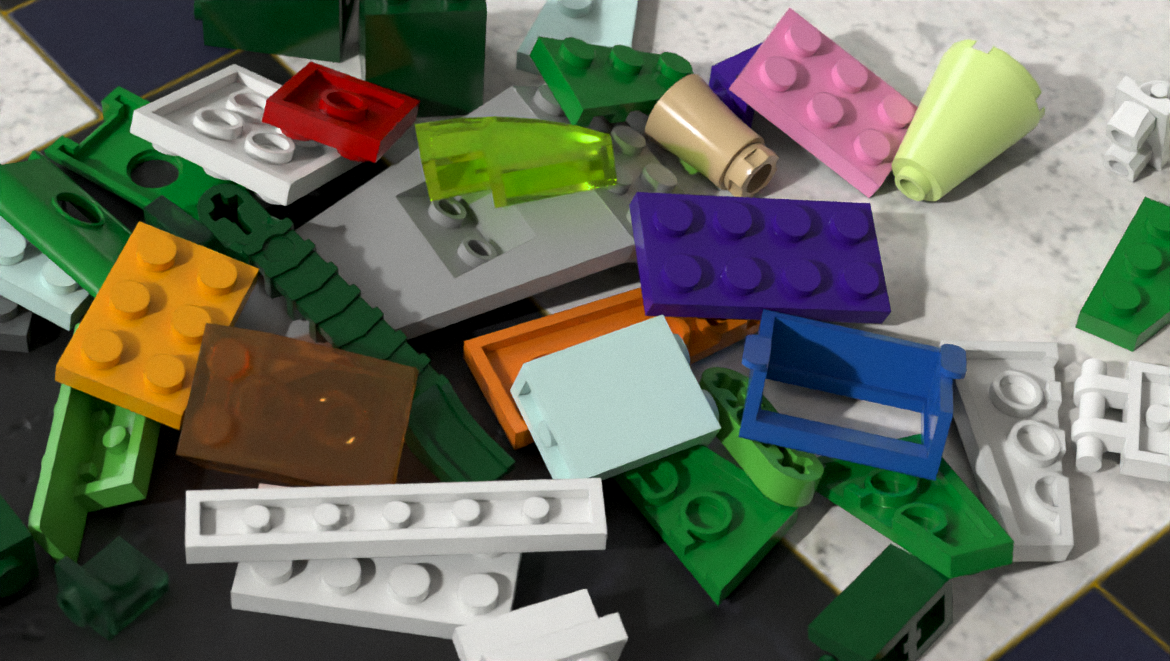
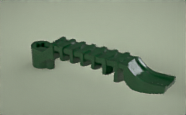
M218 184L203 193L197 208L202 246L259 268L258 276H264L265 292L271 299L284 296L287 302V314L293 321L305 318L309 322V334L314 342L319 343L327 340L332 345V360L339 367L348 363L354 367L355 386L361 393L373 388L378 392V415L384 421L396 418L398 430L409 449L443 483L499 481L515 469L516 461L473 419L458 398L450 381L443 374L439 375L431 367V360L424 353L419 355L407 343V336L401 330L395 331L384 320V313L378 307L372 308L361 297V290L355 284L349 285L339 275L338 267L332 261L326 263L316 253V245L310 239L304 241L294 231V223L288 217L281 220L270 216L247 190L235 184Z

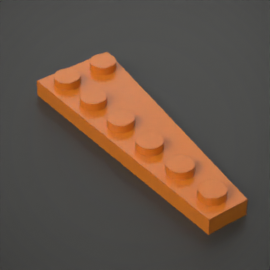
M639 287L464 341L463 358L513 449L516 450L535 442L510 392L523 363L657 316H645L642 290ZM665 317L672 333L678 334L686 344L690 356V365L746 338L748 335L758 332L761 321L754 319Z

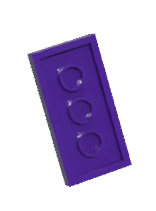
M636 192L629 204L645 316H659L663 314L664 317L761 320L763 309L821 322L882 324L891 313L870 203Z

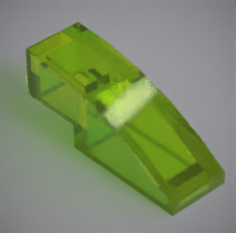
M498 116L453 118L415 124L421 163L430 201L492 190L495 208L618 184L610 134L560 122Z

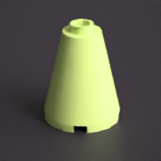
M966 39L953 43L943 54L892 162L895 184L905 196L915 201L939 200L1034 130L1038 122L1045 115V107L1039 110L1036 99L1042 93L1038 83L1022 64L1005 51L993 46L988 53L972 48L977 41Z

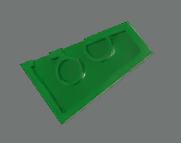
M539 36L529 55L573 128L588 127L593 117L604 116L610 123L626 121L629 113L633 111H640L649 116L657 102L669 88L680 79L694 74L692 65L676 53L663 52L662 54L636 51L625 45L608 47L588 44L573 37L561 40Z
M700 444L612 477L717 606L729 596L797 522L799 507L785 506L769 499L758 489L745 471Z

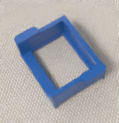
M763 309L757 335L751 334L746 336L742 364L750 369L738 437L936 480L953 417V379H963L967 372L966 351L962 347L953 344H943L939 348ZM769 379L921 413V444L763 410L761 405L765 380Z

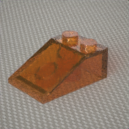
M206 323L176 455L204 469L308 487L395 484L419 370L415 367L268 332Z

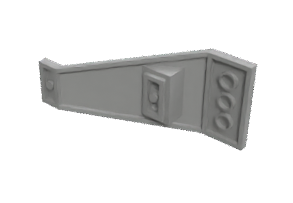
M512 85L296 229L295 232L304 241L310 239L316 245V253L326 263L332 261L338 267L339 275L349 285L355 284L361 290V297L372 308L378 307L384 313V320L395 331L401 330L407 336V340L613 266L625 262H637L629 207L636 192L685 193L677 184L676 176L669 169L662 166L648 149L645 138L638 131L631 128L626 121L610 123L604 116L593 117L588 127L573 128L548 85H541L539 87ZM260 275L257 278L254 290L196 399L253 396L337 366L332 360V345L327 340L315 343L309 334V322L305 318L293 321L287 314L286 298L281 296L271 299L265 292L264 276Z

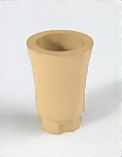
M699 74L688 75L669 88L657 102L646 122L645 137L647 140L673 153L702 173L718 188L724 191L728 190L735 197H753L757 192L766 187L777 170L776 164L779 156L766 147L764 139L739 119L718 98Z

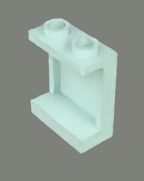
M663 314L523 363L510 389L553 479L601 478L602 481L698 444L708 447L721 429L719 413L713 397L708 391L701 390L690 368V356L686 344L678 334L672 333Z

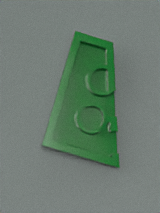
M1144 197L1080 310L1075 328L1132 352L1170 323V206L1148 197Z
M921 434L899 438L898 440L921 444ZM826 456L817 457L823 465L824 473L816 492L949 579L964 575H975L981 571L1012 564L1013 539L943 457L941 458L935 481Z

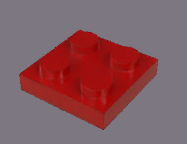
M310 61L266 100L262 122L280 128L281 132L291 139L298 141L313 140L333 147L346 159L357 162L371 161L376 163L415 123L420 100Z

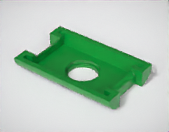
M120 86L115 88L101 101L103 120L105 122L80 144L62 135L44 151L48 159L194 238L201 237L197 208L199 199L205 191L215 185L227 183L241 186L250 192V189L231 180H221L208 175L203 170V167L185 158L163 154L157 151L151 142L130 133L134 110L151 102ZM163 160L173 164L177 168L179 176L173 183L167 186L146 188L135 184L131 179V173L135 167L143 162Z
M33 150L27 161L3 165L0 163V216L95 298L133 232L39 151ZM57 200L71 203L93 223H87L72 217L59 206Z

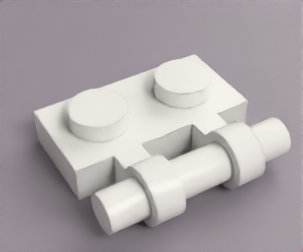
M1092 358L1084 361L1081 376L1074 382L1073 402L1079 408V418L1071 426L1070 446L1076 452V467L1084 472H1096L1102 467L1103 453L1106 451L1121 454L1120 474L1170 483V367L1130 360L1125 378L1107 375V365L1100 359ZM1109 407L1122 409V422L1104 419L1105 410Z

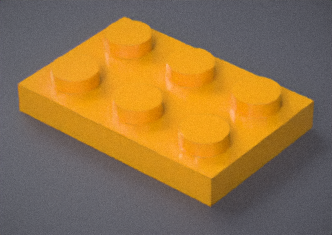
M139 221L58 361L55 381L180 430L257 284L259 268Z

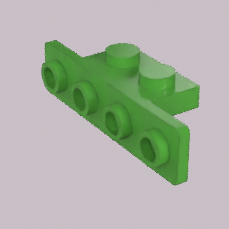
M77 323L75 325L74 333L76 332L80 323ZM61 384L58 401L54 407V418L46 452L41 462V473L33 507L28 518V530L31 532L33 539L61 567L77 563L88 512L146 498L161 426L160 422L65 384Z

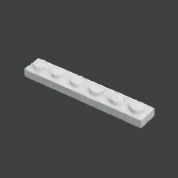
M601 478L186 491L185 551L187 564L606 549L607 526Z

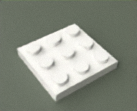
M236 64L134 110L130 133L151 142L157 151L185 158L203 167V170L208 175L221 180H231L254 191L255 195L262 201L276 205L287 206L362 163L346 159L337 152V149L313 140L298 141L285 136L280 128L262 122L266 100L282 85Z

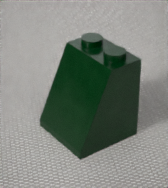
M195 0L194 19L203 23L204 45L340 63L358 0Z
M359 0L357 32L362 80L420 100L416 118L470 114L483 105L487 24L486 0Z

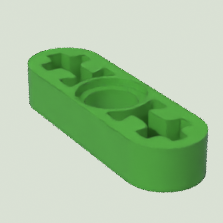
M711 367L706 369L702 373L699 386L701 390L708 391L716 403L719 413V425L721 427L716 435L719 441L766 497L789 507L809 505L824 473L823 465L819 459L812 453L738 437L749 378L728 368ZM763 395L761 409L779 413Z

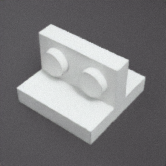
M583 589L457 627L454 630L452 640L460 661H618L628 637L618 612L598 618L587 589Z

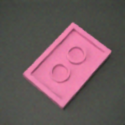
M791 8L781 17L729 88L730 91L868 198L881 187L892 170L894 157L918 109L912 102Z

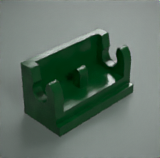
M890 543L807 626L808 639L823 651L832 653L839 661H917L953 623V578L949 579L916 556ZM824 654L818 661L837 660H835L833 657Z

